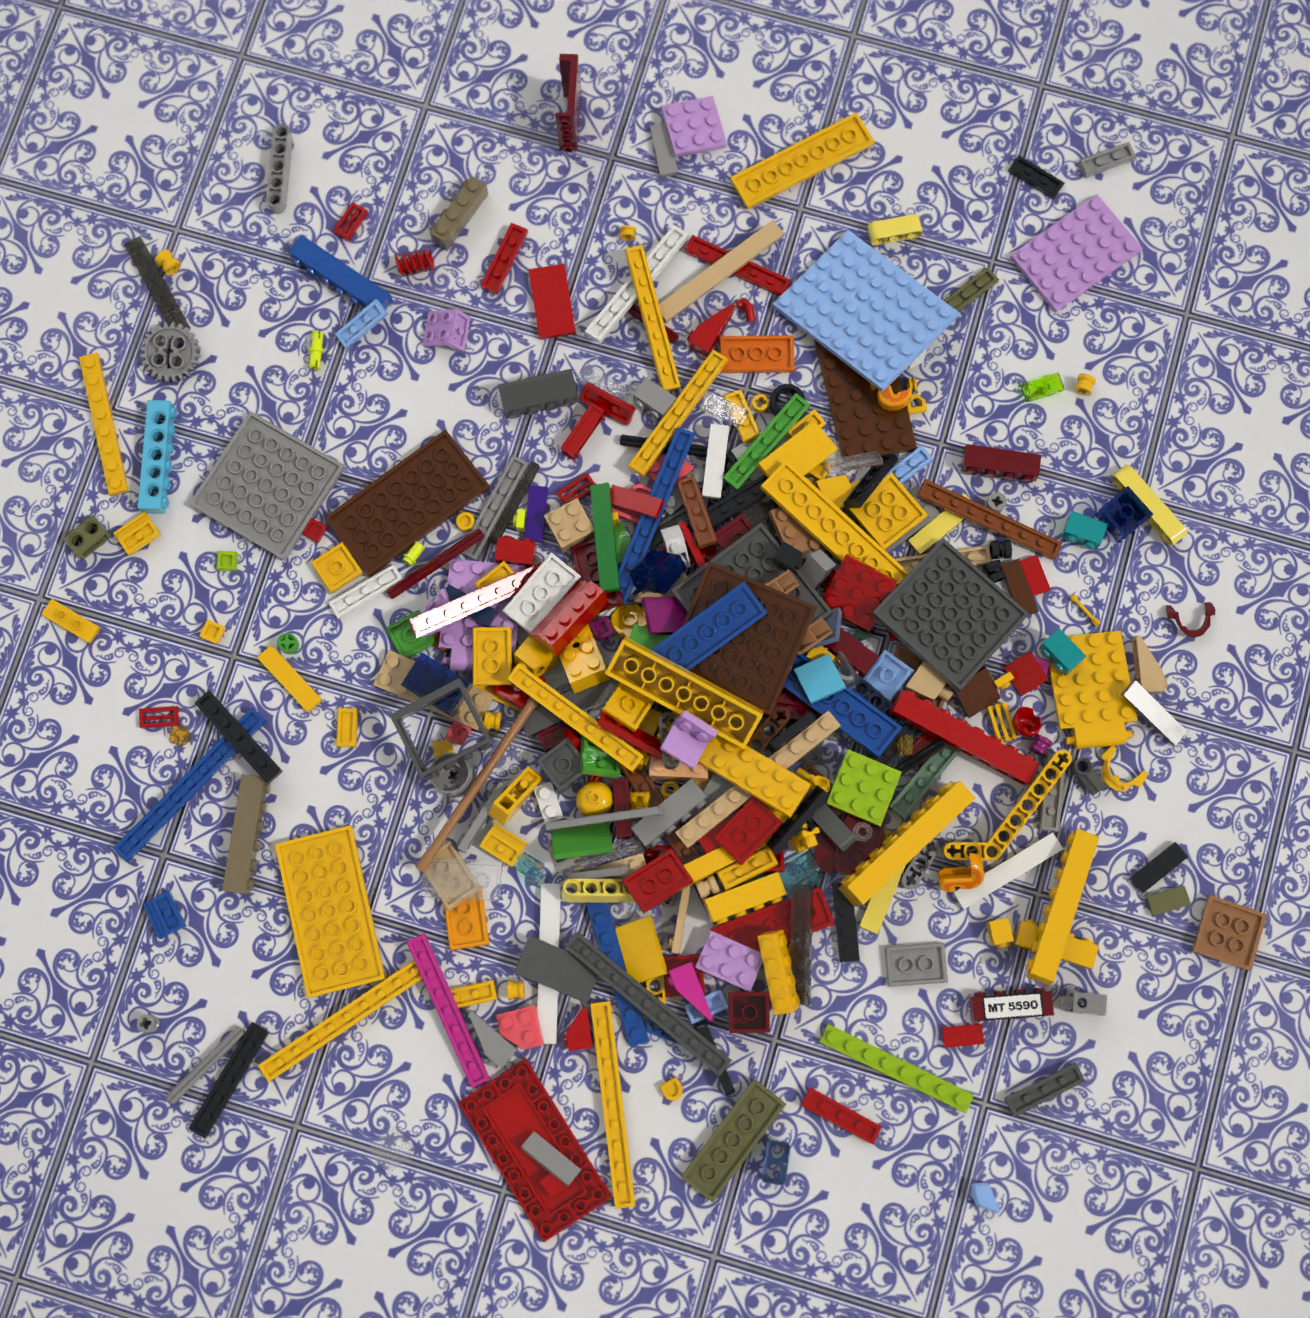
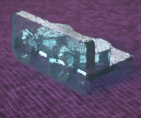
M808 850L787 864L785 872L779 873L784 887L792 897L802 894L805 889L819 882L825 876Z

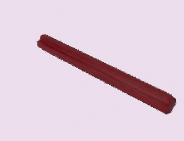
M476 529L387 589L389 597L391 599L396 598L482 540L485 536L481 529Z

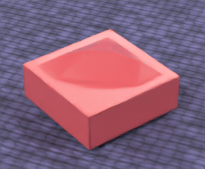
M454 721L445 739L463 746L472 728Z

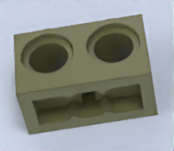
M92 515L85 518L79 527L69 531L63 540L80 559L84 560L109 540L112 535ZM97 527V531L91 534V530ZM83 539L82 544L76 546L77 541Z

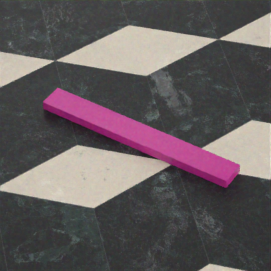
M423 933L406 941L471 1088L490 1080L426 934Z

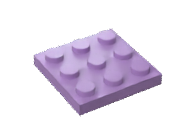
M713 96L661 105V113L674 157L727 147Z

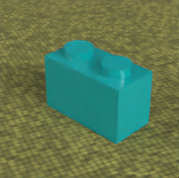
M1071 511L1067 517L1061 537H1064L1066 541L1071 543L1078 542L1083 544L1087 549H1097L1102 543L1108 524Z
M1060 628L1042 642L1039 647L1041 654L1046 659H1050L1054 663L1055 669L1065 676L1082 663L1086 657Z

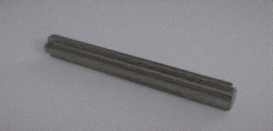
M530 462L489 536L488 541L491 544L497 545L498 537L503 536L529 489V485H531L540 469V465L536 462Z

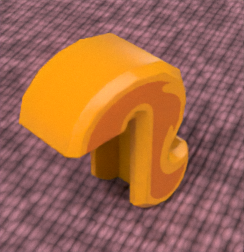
M870 383L871 389L875 390L876 387ZM891 385L883 392L878 389L877 393L879 405L888 411L900 410L906 407L912 397L911 388L893 394Z
M969 853L970 867L942 868L938 873L940 888L946 892H954L955 887L974 889L981 885L985 877L981 857L977 854Z

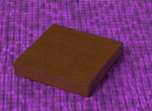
M984 665L959 693L953 688L968 718H971L1001 698Z

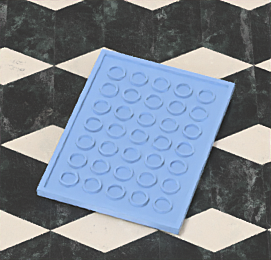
M849 230L773 303V308L881 392L959 317L957 310Z

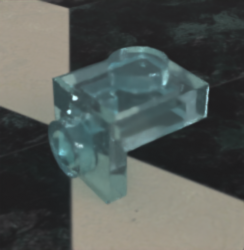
M524 852L515 869L530 878L527 886L531 887L534 882L538 883L543 875L541 870L544 863Z

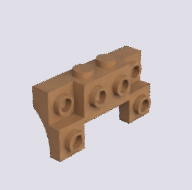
M790 569L765 584L786 594L800 586ZM823 617L809 626L798 652L799 655H802L833 634V631Z

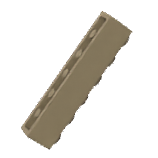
M241 775L222 891L250 895V891L254 889L255 880L252 878L253 872L257 870L258 866L256 854L261 848L259 836L260 832H263L264 829L262 818L263 813L267 811L266 794H269L271 783L268 785L260 776Z

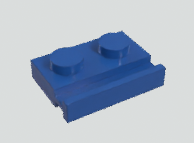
M167 891L147 903H143L158 939H163L186 927V923L171 891Z

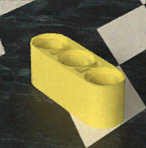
M917 214L875 221L867 226L872 245L913 239L923 234L920 218Z

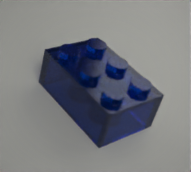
M421 652L401 686L422 698L458 678L463 680L468 692L472 689L473 684ZM459 690L432 705L447 715L454 717L465 699Z

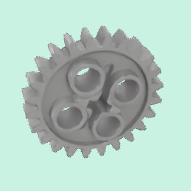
M164 322V327L157 324L158 330L150 328L152 334H145L148 340H142L146 345L145 347H140L145 352L140 357L146 359L142 362L143 365L148 366L146 371L152 372L151 376L153 377L158 376L160 381L165 377L167 383L170 382L171 378L173 382L177 383L178 377L184 381L185 374L189 377L191 376L190 369L196 371L193 365L200 364L196 361V358L201 357L197 353V351L201 350V347L196 346L199 340L193 339L195 334L193 332L189 333L190 329L187 327L183 329L184 325L180 323L177 326L175 322H172L169 326L167 322ZM162 338H165L166 343L163 346H160V340ZM184 340V346L178 348V342ZM161 356H163V357H164L163 363L160 364V365H158V364H157L158 358L161 357ZM181 358L182 364L176 367V360Z

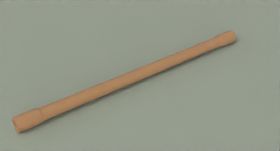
M528 698L525 706L428 850L415 867L424 873L427 871L464 812L530 714L538 706L539 703L533 698Z

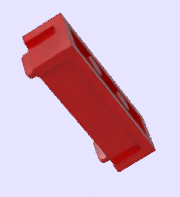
M594 403L590 404L560 447L562 454L573 461L576 457H580L579 452L602 420H606L602 408Z

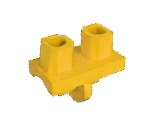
M805 823L801 827L800 832L788 844H793L795 853L818 845L815 834L820 833L819 828L815 827L808 831V825Z

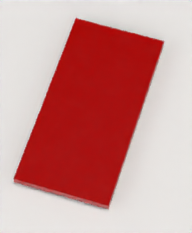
M527 1058L458 1102L544 1243L612 1197ZM533 1132H536L581 1169V1172L573 1182L552 1198H550L539 1183L550 1172L521 1149V1146Z

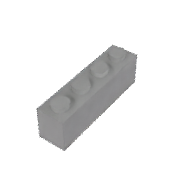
M691 778L658 805V807L663 808L664 815L642 818L631 829L646 847L652 846L653 848L662 841L660 839L665 834L670 835L677 829L676 825L681 821L684 823L690 819L691 813L695 809H702L707 804L706 800L709 797L697 782Z

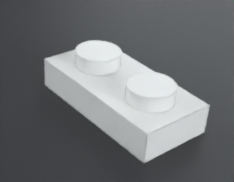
M552 782L537 786L534 792L544 822L564 819Z

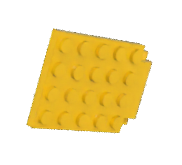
M1121 631L1068 636L1086 655L1083 662L1065 676L1055 669L1054 663L1050 659H1047V661L1051 662L1049 676L1059 730L1071 729L1072 736L1065 738L1066 745L1073 744L1074 749L1078 750L1126 744L1127 738H1132L1133 733L1132 730L1126 731L1125 723L1136 722L1138 719L1136 709L1121 696L1122 692L1131 683Z

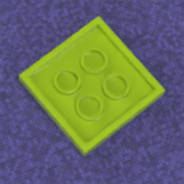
M847 749L825 804L880 827L902 772Z

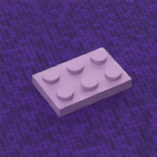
M711 931L695 968L750 992L763 960L760 952Z

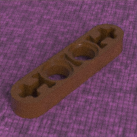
M785 707L776 708L773 714L751 736L747 746L751 748V743L754 740H759L762 747L757 752L762 754L768 747V744L790 721L791 715L789 710ZM778 712H786V719H780L778 725L781 726L777 728V726L773 722H771V719H774V721H776L778 719ZM768 725L773 726L775 730L771 736H766L763 732L764 728Z

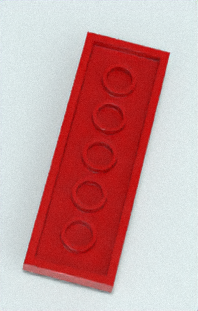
M819 887L718 925L710 930L761 953L757 936L764 932L783 929L786 940L789 942L834 925L835 922L823 891Z

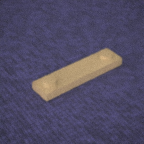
M691 885L682 889L675 935L670 937L668 947L672 949L671 953L673 954L680 953Z

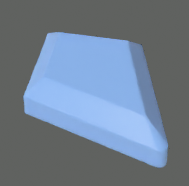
M971 1184V1197L975 1201V1205L991 1212L999 1213V1206L989 1184Z

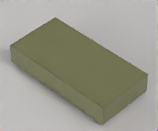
M1185 886L1146 897L1152 916L1191 905Z

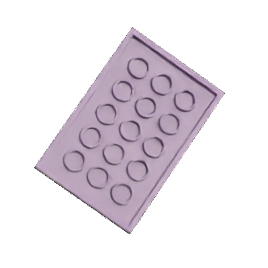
M1096 194L1011 254L1010 258L1056 313L1141 253L1143 248L1099 195Z

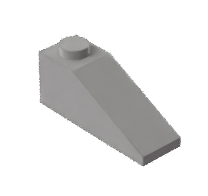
M471 1011L469 1016L485 1055L489 1058L487 1062L495 1069L498 1067L504 1068L518 1049L479 1015Z

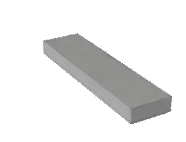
M1054 753L1047 754L1045 758V764ZM1063 755L1058 756L1060 759L1054 766L1057 767L1060 763L1065 762ZM1047 769L1045 775L1049 780H1052L1054 772ZM1065 771L1041 802L1038 830L1059 832Z

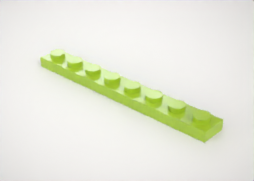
M829 1024L826 1025L819 1041L820 1043L964 1113L967 1112L974 1094Z

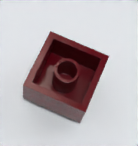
M728 992L729 1033H770L769 992Z

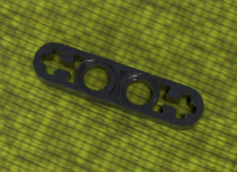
M705 1019L697 1022L696 1026L699 1033L716 1046ZM725 1069L718 1078L726 1096H729L736 1092Z

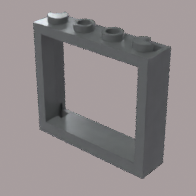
M460 678L389 715L420 777L423 779L427 778L430 780L438 776V771L442 769L447 771L455 767V762L461 759L466 761L472 758L474 752L478 750L483 752L491 747L490 744L494 742L463 680ZM460 690L485 739L426 770L402 720Z

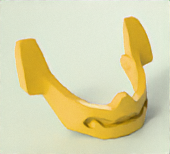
M1110 746L1101 756L1104 764L1100 773L1104 782L1115 791L1121 792L1127 791L1133 785L1140 787L1148 776L1145 770L1136 778L1126 783L1121 782L1118 775H1112L1109 766L1117 748Z

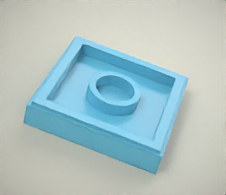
M829 654L794 669V673L810 705L846 689Z

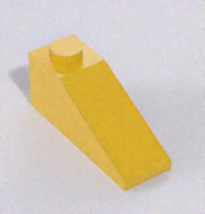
M527 766L493 802L488 815L504 826L542 781L543 777Z

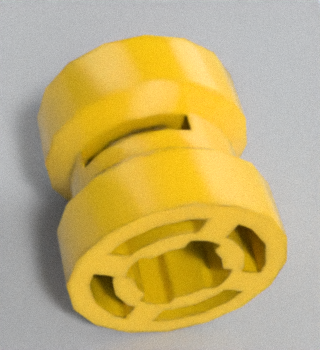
M168 249L161 251L155 257V262L160 267H163V271L168 276L175 274L181 267V263L173 258V254Z

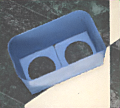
M768 1140L765 1154L767 1160L764 1161L762 1182L775 1185H783L786 1182L790 1156V1145L788 1143ZM777 1143L783 1147L784 1153L780 1158H774L770 1155L769 1150L773 1144ZM776 1164L780 1167L781 1173L778 1178L772 1179L767 1175L766 1171L769 1165Z

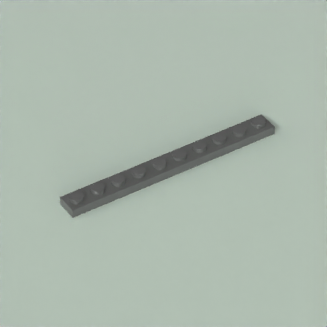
M576 932L565 946L567 950L715 1074L720 1076L731 1063L732 1059L581 933Z

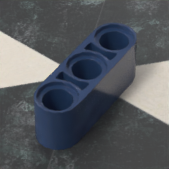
M858 680L852 687L855 693L870 704L871 699H878L880 706L876 708L884 714L890 711L893 704L866 680ZM863 686L866 689V693H858L856 687Z

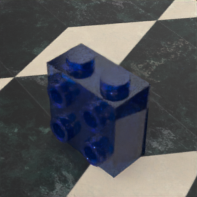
M651 549L629 575L636 589L665 595L684 573L686 567L680 555Z

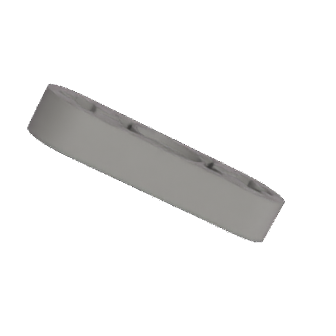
M935 839L928 843V845L933 843V848L935 849V851L931 850L927 855L931 857L930 860L919 853L912 858L901 877V885L905 889L912 890L916 888L940 848L939 843ZM925 846L920 852L924 854L927 847ZM918 858L925 861V868L922 870L915 867V860ZM910 868H912L914 872L920 873L921 875L918 876L916 874L913 878L915 884H910L908 886L906 884L907 880L905 879V877L909 878L912 875L913 872L909 871Z

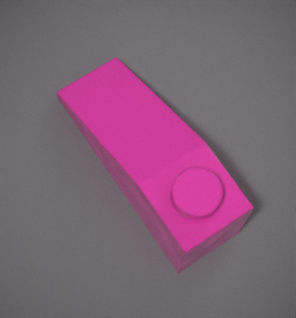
M690 962L670 970L671 976L667 977L671 989L675 987L677 993L709 1022L714 1021L692 963Z

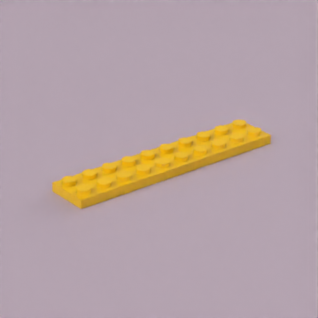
M787 460L761 485L760 489L841 563L845 555L849 554L897 580L898 582L894 589L909 574L905 568Z

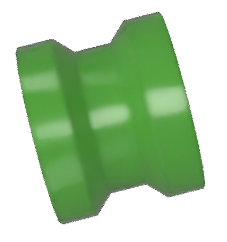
M284 633L278 638V647L284 653L294 654L299 649V641L291 633Z

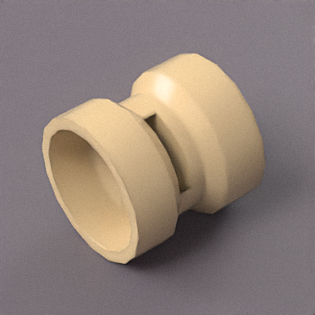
M713 875L707 877L705 881L695 883L702 901L712 894L717 895L720 893Z

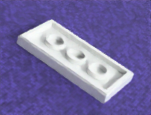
M551 552L502 611L530 634L573 588L581 576Z

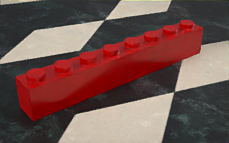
M902 690L898 693L889 711L890 714L936 739H941L947 745L1023 786L1031 784L1040 765L1033 756L1023 755L1018 752L1016 747L1002 744L1001 739L995 736L989 737L984 734L985 731L983 729L967 725L968 722L960 717H952L948 710L934 707L931 701L917 698V694L910 690Z

